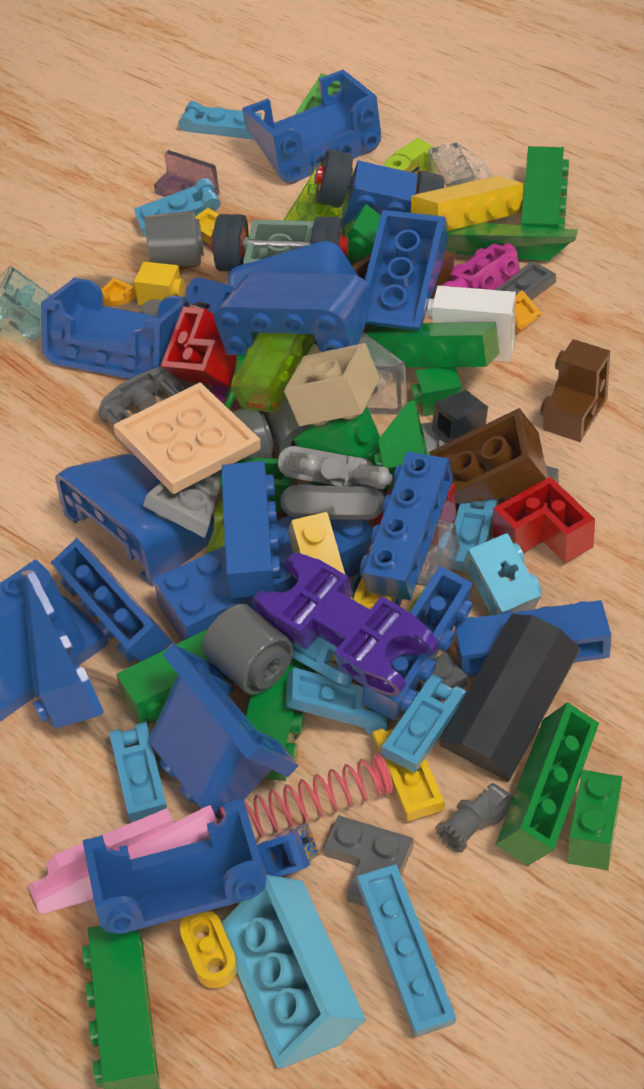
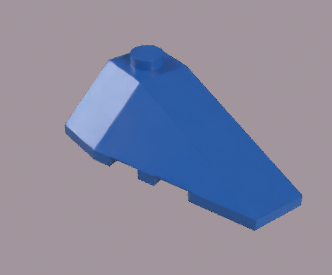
M31 570L21 572L32 686L37 701L33 702L32 705L41 723L47 721L50 726L57 729L103 714V708L84 668L79 667L76 661L72 662L69 657L72 654V644L60 627L55 628L52 622L57 619L55 611L35 572Z

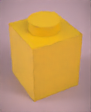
M143 261L134 280L138 305H143L146 301L152 299L163 300L168 296L182 297L185 290V282L180 277L179 266Z

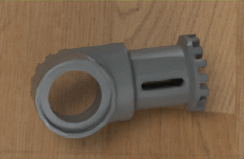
M491 783L487 786L489 790L484 789L483 794H480L475 802L460 800L456 806L457 811L446 822H440L436 826L435 830L436 834L439 835L438 838H444L442 843L445 844L447 842V848H451L454 852L460 851L462 853L467 847L466 842L477 830H483L489 823L496 825L505 817L513 795L497 784Z

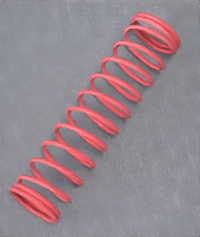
M379 753L373 754L372 769L365 760L359 759L357 773L350 765L345 764L342 769L343 780L334 769H330L328 772V785L320 775L315 774L313 778L314 792L305 780L300 779L298 783L299 798L290 785L285 784L283 789L284 803L278 793L270 789L268 794L270 811L263 798L255 794L253 799L255 816L249 805L244 801L246 810L253 821L259 837L263 838V831L258 813L257 798L266 811L274 832L278 833L272 793L278 800L289 826L293 828L287 788L297 802L304 821L308 823L309 820L302 794V783L309 791L319 816L323 817L317 791V778L323 784L334 811L338 812L333 793L331 773L338 779L348 804L352 807L353 803L346 778V767L353 774L363 799L367 802L368 798L361 776V762L368 769L375 783L378 795L382 797V791L387 795L389 793L392 794L393 783L383 756ZM221 806L219 810L222 819L224 816V807Z

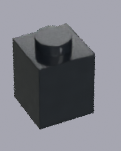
M467 390L437 401L434 406L432 431L448 443L485 425L488 406Z

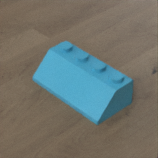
M267 875L266 886L263 891L252 899L242 901L221 923L235 954L237 973L276 1068H285L341 1045L366 1021V1018L302 880Z

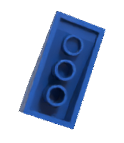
M382 210L365 278L373 300L366 321L367 325L415 331L421 330L428 308V301L432 297L448 242L445 217Z

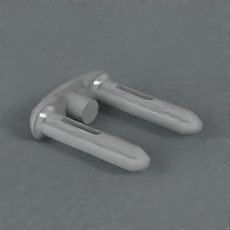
M297 446L285 448L278 457L280 471L290 478L343 487L369 486L384 489L392 481V474H389L387 468L374 466L370 461L363 458Z

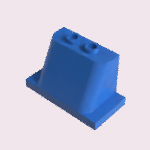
M36 559L0 583V722L36 697L32 686L21 572L26 570L35 572L55 611L57 619L52 621L55 628L60 627L72 644V654L69 655L72 662L76 661L78 665H81L109 645L108 638L102 630L64 595L61 596L49 571Z
M172 644L163 656L178 675L152 730L149 742L162 758L159 762L162 768L171 776L177 777L181 782L180 791L182 794L201 808L210 805L215 817L221 819L219 809L221 806L224 807L223 803L242 798L244 800L271 770L289 777L299 765L277 739L258 731L229 697L235 688L216 666L175 644Z

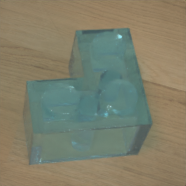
M11 265L0 274V331L9 324L34 342L42 335L41 302L51 294Z

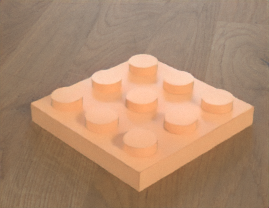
M198 383L114 424L115 436L172 494L222 469V465L233 464L261 449L260 438L202 383Z

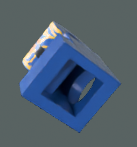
M196 277L187 287L186 299L188 303L205 308L214 314L235 287Z
M309 824L283 831L257 844L266 875L280 877L305 869L310 866L309 860L319 856ZM271 851H272V853H273V856H274V859H275V863H274V861H273V859H272Z

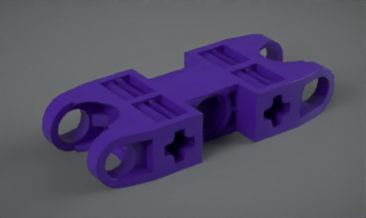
M292 553L284 562L288 572L298 580L292 589L280 593L274 591L267 593L260 590L252 598V603L258 613L288 639L307 649L318 636L337 647L334 654L341 672L367 688L389 696H398L406 688L405 680L397 671L391 668L393 660L403 654L418 656L421 653L425 656H432L439 648V644L432 632L412 613L383 596L369 610L351 599L353 592L347 575L325 562L305 554Z

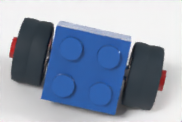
M333 149L326 151L321 166H317L314 184H317L316 203L335 208H341L342 206L341 218L343 219L344 226L351 221L365 204L380 215L382 210L411 213V195L444 188V177L442 175L426 171H418L416 174L360 160L357 161L351 176L353 156L350 153L339 152Z

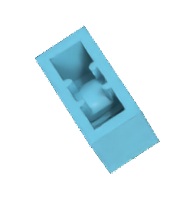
M508 533L468 549L463 564L490 615L535 609L542 596L540 583L534 574H529L524 564V555L520 546L511 541Z

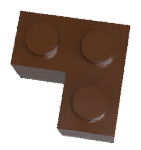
M572 339L567 349L559 352L555 363V369L559 370L554 392L551 396L545 397L540 410V414L544 416V431L581 443L608 398L610 350Z

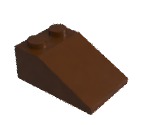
M520 408L429 452L431 456L449 459L453 476L452 484H455V504L514 497L548 478L539 432Z

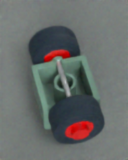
M219 214L215 221L210 242L215 267L218 271L225 272L231 271V269L243 264L317 242H332L341 248L345 256L348 255L349 247L348 237H345L344 222L340 217H316L314 221L252 220L249 234L245 215Z

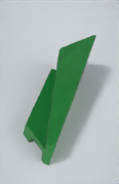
M479 223L447 231L448 242L446 250L460 255L474 256L478 249H486L493 243L501 246L509 243L516 249L518 259L549 261L569 243L576 240L578 229Z

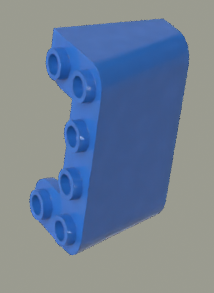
M344 69L318 79L321 105L274 123L271 102L268 98L242 108L246 128L284 182L293 183L314 175L317 166H321L328 149L350 153L354 159L373 151L381 141V127L377 96ZM334 81H339L340 88L338 92L329 95V85ZM263 110L265 113L264 119L262 120L255 112Z
M255 272L246 275L216 309L214 320L227 355H248L252 353L256 345L254 332L314 334L320 351L325 352L359 344L373 300L367 282L356 275Z

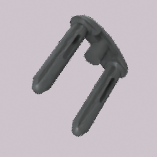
M160 366L128 379L104 396L99 405L98 416L100 420L110 422L114 426V424L130 417L129 413L125 410L127 406L134 403L140 411H143L155 405L156 398L151 393L158 396L165 392L171 397L188 388L176 375Z
M308 481L285 489L281 496V506L286 514L295 518L327 512L329 519L369 520L376 518L382 513L383 503L388 493L384 489L369 486H314L313 482Z

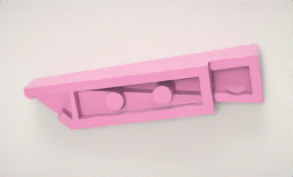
M210 805L175 823L166 808L103 834L106 845L113 850L120 851V846L127 845L130 859H135L210 839L207 823L215 822V825L218 823ZM83 843L55 854L47 863V876L28 885L40 914L94 900Z

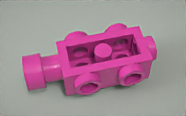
M493 243L486 249L480 248L468 262L457 264L450 274L452 281H447L441 286L495 290L520 272L517 251L509 243L503 246Z

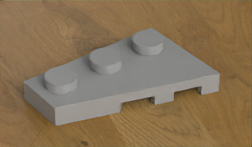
M222 469L175 494H172L161 482L146 494L143 506L154 511L158 516L169 519L205 538L220 487Z

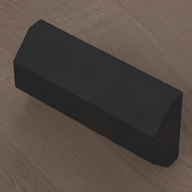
M511 614L443 734L439 746L509 782L579 654L580 648L562 629L534 615Z

